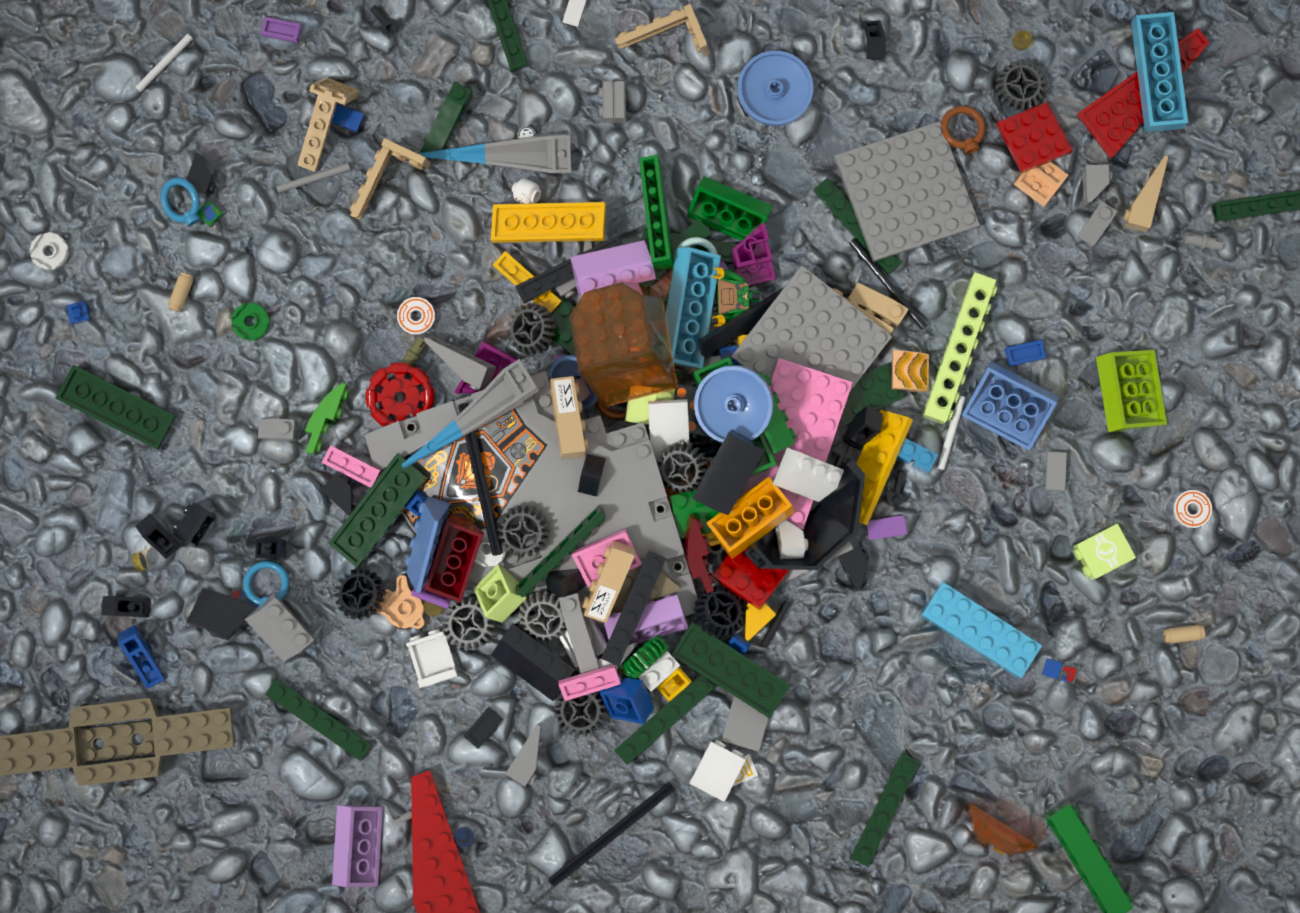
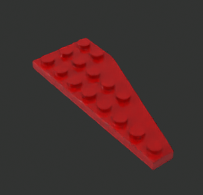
M428 770L411 777L413 904L416 912L480 913L432 773Z

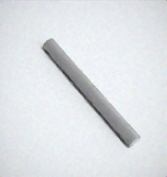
M345 163L278 185L276 188L278 193L351 169L349 163Z

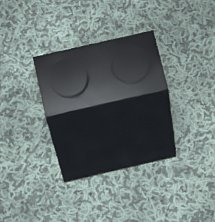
M193 502L192 505L189 504L184 510L185 516L183 519L175 524L172 535L186 545L196 548L216 518V515Z

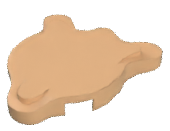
M400 575L396 579V591L392 592L390 589H385L384 591L387 594L382 598L386 602H380L379 605L382 606V609L376 608V611L387 617L389 622L396 627L421 629L425 625L423 602L421 599L411 596L412 590L409 588L407 577Z

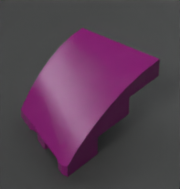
M765 223L760 224L732 249L734 270L744 277L745 282L749 286L776 279Z
M483 340L475 357L496 366L492 381L504 368L517 360V358ZM461 379L454 393L473 394L484 389L475 390L470 387L469 383Z

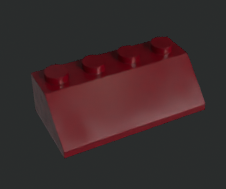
M453 513L447 519L425 590L460 603L462 602L484 535L471 520Z

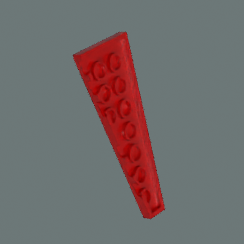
M1199 28L1178 42L1182 75L1210 43ZM1137 72L1077 114L1078 118L1109 159L1114 157L1144 121Z

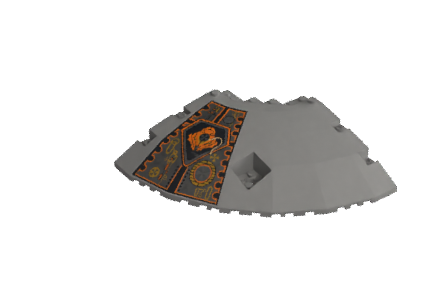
M546 371L532 375L531 378L539 389L537 393L524 400V404L475 430L497 527H503L498 522L501 519L505 520L502 515L504 513L509 514V508L515 511V506L519 505L522 510L524 504H527L528 510L531 506H534L535 513L541 510L540 518L544 515L547 517L543 523L548 522L550 524L545 529L550 530L551 533L544 535L549 538V541L543 542L545 548H539L540 552L538 554L533 551V555L529 557L526 552L525 556L521 557L520 552H518L514 556V549L507 552L505 558L499 564L520 582L599 505L605 511V521L599 527H595L586 540H581L575 550L626 529L642 562H644L649 550L667 558L662 570L668 574L670 579L675 583L678 582L681 586L680 591L668 595H678L685 617L695 614L696 612L693 610L696 605L694 603L698 598L644 422L606 434L600 415L584 420L585 431H583V437L588 440V450H586L585 456L561 460ZM482 391L417 413L416 417L397 421L365 434L373 466L383 472L397 453L402 454L408 460L459 415V404H470ZM411 424L415 426L413 431L408 430V426ZM465 436L413 463L414 466L428 477L419 490L427 498L429 496L451 503L447 519L453 513L471 520L480 530L486 528ZM587 454L606 458L597 497L578 492L580 476ZM658 506L664 507L663 513L657 512ZM405 507L402 514L412 530L417 533L414 527L417 519L420 520V517ZM521 516L514 517L509 527L519 526ZM529 518L530 525L537 527L536 523ZM522 527L520 529V532H522V534L525 535L528 532V530L525 527ZM511 535L515 542L519 541L517 536ZM538 535L529 536L526 546L534 544L538 539ZM484 544V550L491 552L490 545ZM571 553L563 558V562L557 568L554 567L550 571L577 569L578 566ZM475 562L469 580L478 584L495 566L484 567ZM677 563L682 566L679 571L674 569V565ZM540 580L531 593L536 595V592L539 590L544 594V591L547 590L546 581ZM586 584L585 588L570 595L578 593L583 594L585 598V596L589 597L591 591H589ZM663 597L654 599V600H652V601H655V602H656V601L662 600ZM534 606L530 611H538L539 606ZM595 620L597 625H604V622Z

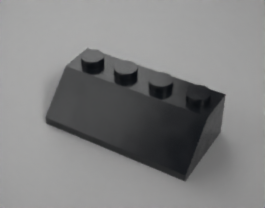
M513 623L491 654L493 658L552 701L561 691L559 681L570 678L576 671Z

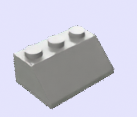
M275 593L245 618L247 623L283 662L300 653L314 641L310 631Z

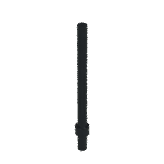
M853 238L849 245L858 254L857 257L860 261L865 262L898 303L908 308L907 314L921 330L924 329L927 324L875 262L872 261L869 252L863 249Z

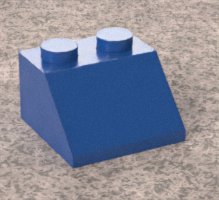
M625 678L621 680L620 685L599 691L609 715L613 719L644 724L654 709L645 684L639 679Z

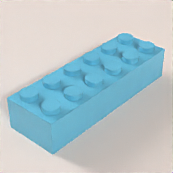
M1174 12L1136 15L1131 22L1145 132L1183 129L1188 123Z
M690 247L676 248L658 362L688 369L703 368L704 357L700 353L698 339L709 332L717 279L711 278V276L717 275V270L712 268L719 267L721 255Z
M944 582L939 583L919 615L1017 679L1023 677L1042 647L1038 642Z

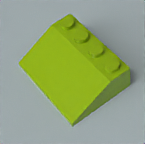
M1155 350L1111 352L1096 357L1108 432L1167 425Z

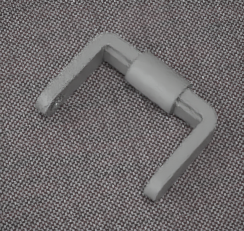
M387 804L383 805L393 824L400 821L404 823L412 818V811H408L394 820Z

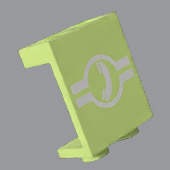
M1118 523L1073 546L1075 549L1073 553L1078 561L1081 560L1084 566L1082 570L1087 578L1090 577L1091 580L1136 558Z

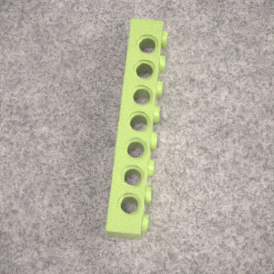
M976 272L972 275L925 406L923 418L943 425L946 421L951 420L953 410H951L952 404L957 402L960 394L957 392L958 387L963 385L966 375L963 374L965 367L969 368L972 361L970 356L971 350L976 349L979 339H976L977 333L982 332L985 324L982 321L983 316L988 314L991 304L988 302L990 297H994L997 290L995 279ZM981 292L984 295V300H978L975 297V293ZM969 310L977 311L978 317L972 318L969 315ZM964 327L971 329L972 334L970 336L963 333ZM963 345L965 353H959L956 350V346ZM950 363H957L959 371L951 370ZM945 380L952 382V389L944 387ZM938 398H944L946 400V407H941L938 405Z

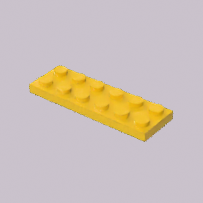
M606 203L493 204L492 243L604 241Z
M879 410L883 414L881 432L864 445L856 463L865 473L859 523L866 526L869 523L913 421L909 417L884 410Z

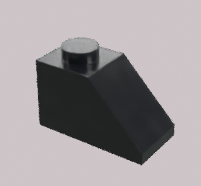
M881 20L863 21L862 33L866 59L879 60L880 58H885L886 37Z
M195 153L186 180L193 184L199 196L209 199L216 188L215 180L203 157L199 153Z
M869 406L863 408L855 415L843 438V442L856 449H860L881 432L883 414Z
M336 473L320 490L350 516L354 510L353 487L349 484L351 480L344 474L340 476Z
M150 513L135 526L140 535L165 559L180 547V544Z
M860 546L838 557L854 592L860 590L869 564L867 561L869 556L866 550L861 549Z
M103 596L101 615L148 618L149 598Z

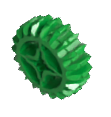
M655 635L622 665L626 676L631 679L638 678L669 650V645L660 635Z

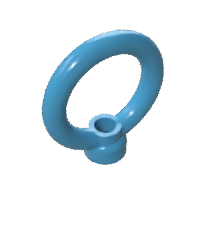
M176 177L168 180L161 191V204L165 213L176 222L186 223L188 227L199 222L201 218L197 213L200 200L196 188L184 178ZM175 185L185 187L192 198L191 210L183 215L175 213L169 204V191Z
M274 561L258 562L251 566L245 574L243 581L244 592L247 598L256 605L260 606L269 598H259L251 588V580L254 574L261 569L270 568L280 575L282 584L279 592L276 594L280 600L288 592V574L280 564Z

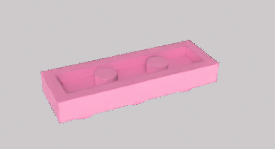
M331 445L322 463L369 487H372L382 472Z
M614 664L559 681V687L565 701L621 684Z

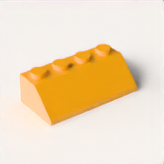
M767 477L740 497L729 515L720 512L709 520L707 525L721 546L733 559L795 512L792 504L780 489L773 485L772 479Z

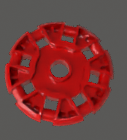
M391 363L390 366L384 369L383 367L380 368L369 380L371 383L365 392L366 406L370 408V415L378 424L385 427L397 421L406 420L405 416L412 413L413 417H416L417 413L431 409L435 402V391L429 382L430 378L423 370L417 366L416 368L409 366V363ZM394 373L396 378L389 381L387 375ZM405 373L412 375L411 380L404 378ZM422 384L424 390L419 392L416 386ZM378 385L383 386L381 393L376 391ZM399 391L404 392L406 395L405 400L402 402L397 401L394 397ZM419 400L424 402L423 408L417 407ZM381 401L383 408L378 410L376 403ZM390 413L396 415L395 421L388 419ZM413 424L409 425V426H408V430H411L410 428L413 427L414 425H413Z

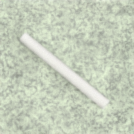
M187 34L135 88L141 92L193 38Z
M959 396L954 408L937 466L939 470H944L965 402V397Z

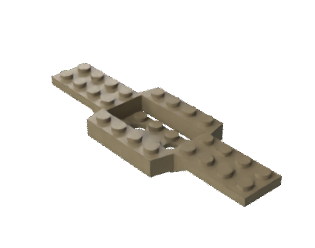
M153 698L72 707L69 728L0 736V776L72 767L79 786L161 776L163 756L235 747L231 708L159 716ZM152 718L151 721L89 729L81 728V726ZM137 733L143 736V742L140 745L133 743V736ZM98 738L103 739L105 743L101 750H97L94 747V741ZM150 754L155 755V757L85 765L87 762L102 761Z

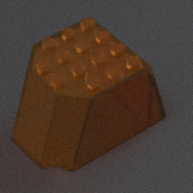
M620 282L584 292L569 315L579 373L603 406L607 407L677 389L678 385L662 297L639 283Z

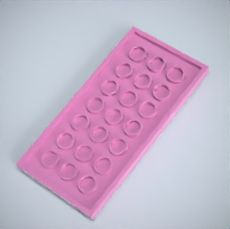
M778 358L771 379L772 385L769 388L772 393L776 392L780 403L777 405L780 411L784 410L788 417L786 425L788 429L793 428L797 437L793 439L795 444L787 448L826 463L853 382ZM764 431L763 435L776 462V466L750 477L739 498L767 477H770L774 482L787 449L785 448L774 454ZM777 486L792 504L795 512L785 520L798 528L804 529L813 500Z

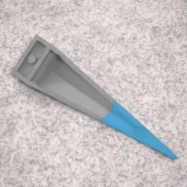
M544 134L419 154L426 158L482 163L547 173H571L570 134Z
M518 359L504 368L452 422L406 460L402 467L406 468L524 404V400L537 393L539 389L522 361Z

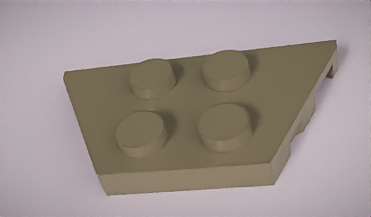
M641 566L628 571L611 613L622 611ZM661 570L648 601L680 591L681 586L678 582L675 583L670 579L666 572Z

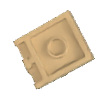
M691 4L683 6V10L677 9L672 11L667 17H658L653 20V23L639 25L634 31L629 33L628 31L622 32L615 38L618 47L624 49L686 22L690 35H695L692 39L697 52H702L703 57L710 55L709 48Z
M327 77L311 84L309 91L318 96L297 164L313 172H316L337 103L345 105L358 98L360 92L356 88Z
M384 138L381 144L383 146L382 149L378 150L374 160L376 162L373 167L369 168L366 174L368 179L365 185L362 184L358 191L360 196L357 202L354 201L350 208V216L358 220L362 218L391 155L403 162L406 159L409 160L408 163L420 170L423 167L429 169L431 162L427 158Z

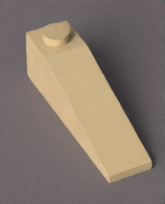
M1164 156L1160 160L1129 209L1125 210L1123 220H1125L1124 227L1147 232L1151 228L1169 156Z

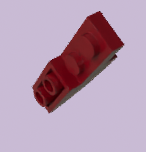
M694 513L689 515L685 532L687 563L693 579L700 577L706 593L714 591L712 584L715 583L712 573H708L706 570L709 564L705 555L709 554L707 547L710 544L707 536H702L700 531L704 529L700 518L696 519Z

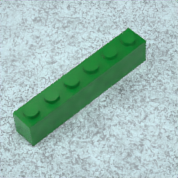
M658 155L639 158L651 262L656 271L673 268L674 257L662 163Z

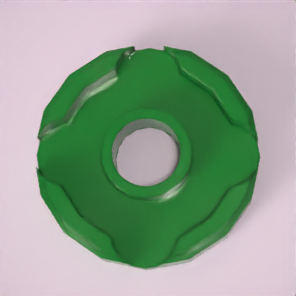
M257 303L240 305L235 309L231 318L233 331L238 337L247 341H254L263 337L270 325L268 313ZM248 317L255 318V324L251 327L246 326L245 323Z

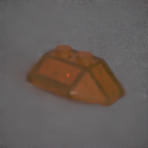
M971 803L966 805L972 832L977 835L976 840L984 845L987 842L993 845L994 848L992 850L1001 856L1004 853L1013 855L1037 849V844Z

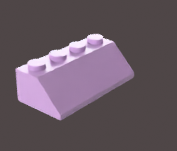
M645 240L570 257L577 292L580 296L656 279Z
M667 595L662 600L656 602L648 601L630 643L636 641L638 645L648 642L655 635L663 637L688 629L689 627L678 595ZM610 613L607 622L604 623L608 639H610L621 613Z
M337 805L332 885L342 887L378 886L383 807Z

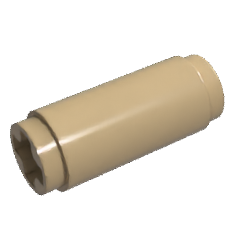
M180 273L168 302V309L178 313L181 312L192 286L193 276Z
M1203 625L1167 628L1163 630L1164 642L1171 644L1205 639V630Z

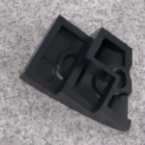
M203 588L186 622L191 626L206 629L213 637L229 640L238 629L245 625V618L257 607L231 596Z

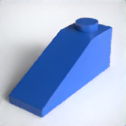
M133 625L118 633V644L146 688L148 689L165 680L137 626Z

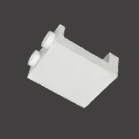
M439 629L428 632L429 636L421 638V635L412 637L410 642L406 643L418 677L419 688L458 677L444 631L440 632Z
M716 740L715 743L710 741L689 784L725 802L746 759L742 758L743 753L735 749L730 752L725 749V744Z

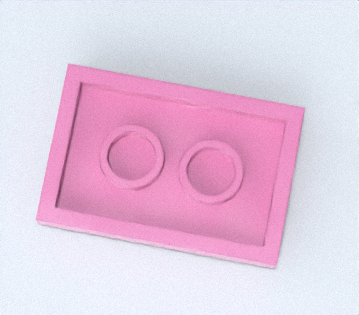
M626 529L579 548L572 553L588 588L592 580H596L598 576L596 574L599 563L604 562L605 557H603L605 548L607 545H611L612 540L634 547ZM636 549L635 557L629 570L642 565Z

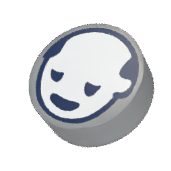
M528 126L520 128L517 133V138L536 136L534 129Z

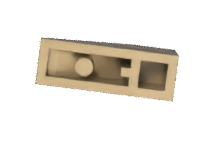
M857 283L848 297V300L851 298L857 301L864 310L867 308L873 311L877 318L889 321L895 329L908 311V308L895 300L860 283Z

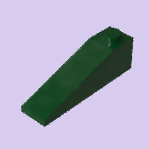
M454 82L420 151L421 153L444 150L473 98L472 90Z

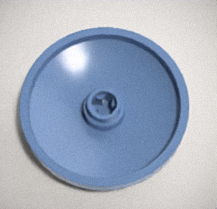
M767 51L753 57L744 66L738 80V98L744 111L755 121L768 126L787 125L799 119L808 109L813 96L812 76L807 66L796 56L783 51Z
M728 365L714 370L702 380L695 394L694 410L700 426L710 437L723 443L728 432L732 429L748 439L754 440L767 428L773 415V396L768 384L757 372L744 366Z

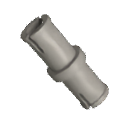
M1184 233L1183 244L1199 246V249L1209 248L1221 251L1223 248V239L1208 237L1207 234Z

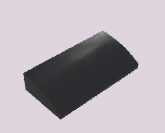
M732 429L728 432L692 498L711 509L729 515L766 449Z

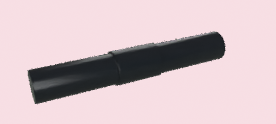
M783 601L763 637L761 645L768 646L790 607V602Z

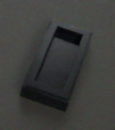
M488 707L463 737L479 749L504 719L492 708Z

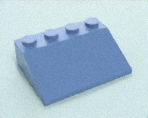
M990 361L961 416L1030 451L1057 405L1059 396Z
M429 496L425 502H421L419 513L422 514L420 520L417 519L414 530L417 531L416 537H413L411 540L410 548H412L411 555L408 554L405 565L408 566L406 573L415 591L418 593L422 591L427 583L451 505L449 502Z

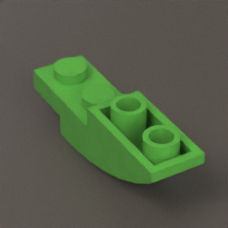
M341 383L334 388L313 412L305 429L308 434H311L306 448L308 454L316 456L317 452L320 453L323 446L321 441L323 434H327L330 426L328 420L336 422L337 418H341L343 413L341 406L343 401L348 399L350 393L345 383Z

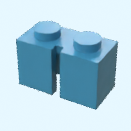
M905 438L896 459L907 465L911 460H914L911 467L927 474L930 472L938 454Z

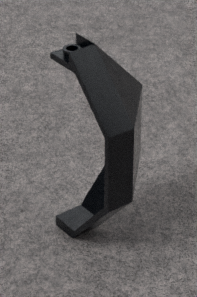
M848 459L838 466V468L844 471L837 489L821 501L813 500L804 529H801L804 539L808 540V550L804 552V558L780 559L776 531L773 528L750 545L744 552L756 567L760 569L818 570L857 534L865 473L853 459Z

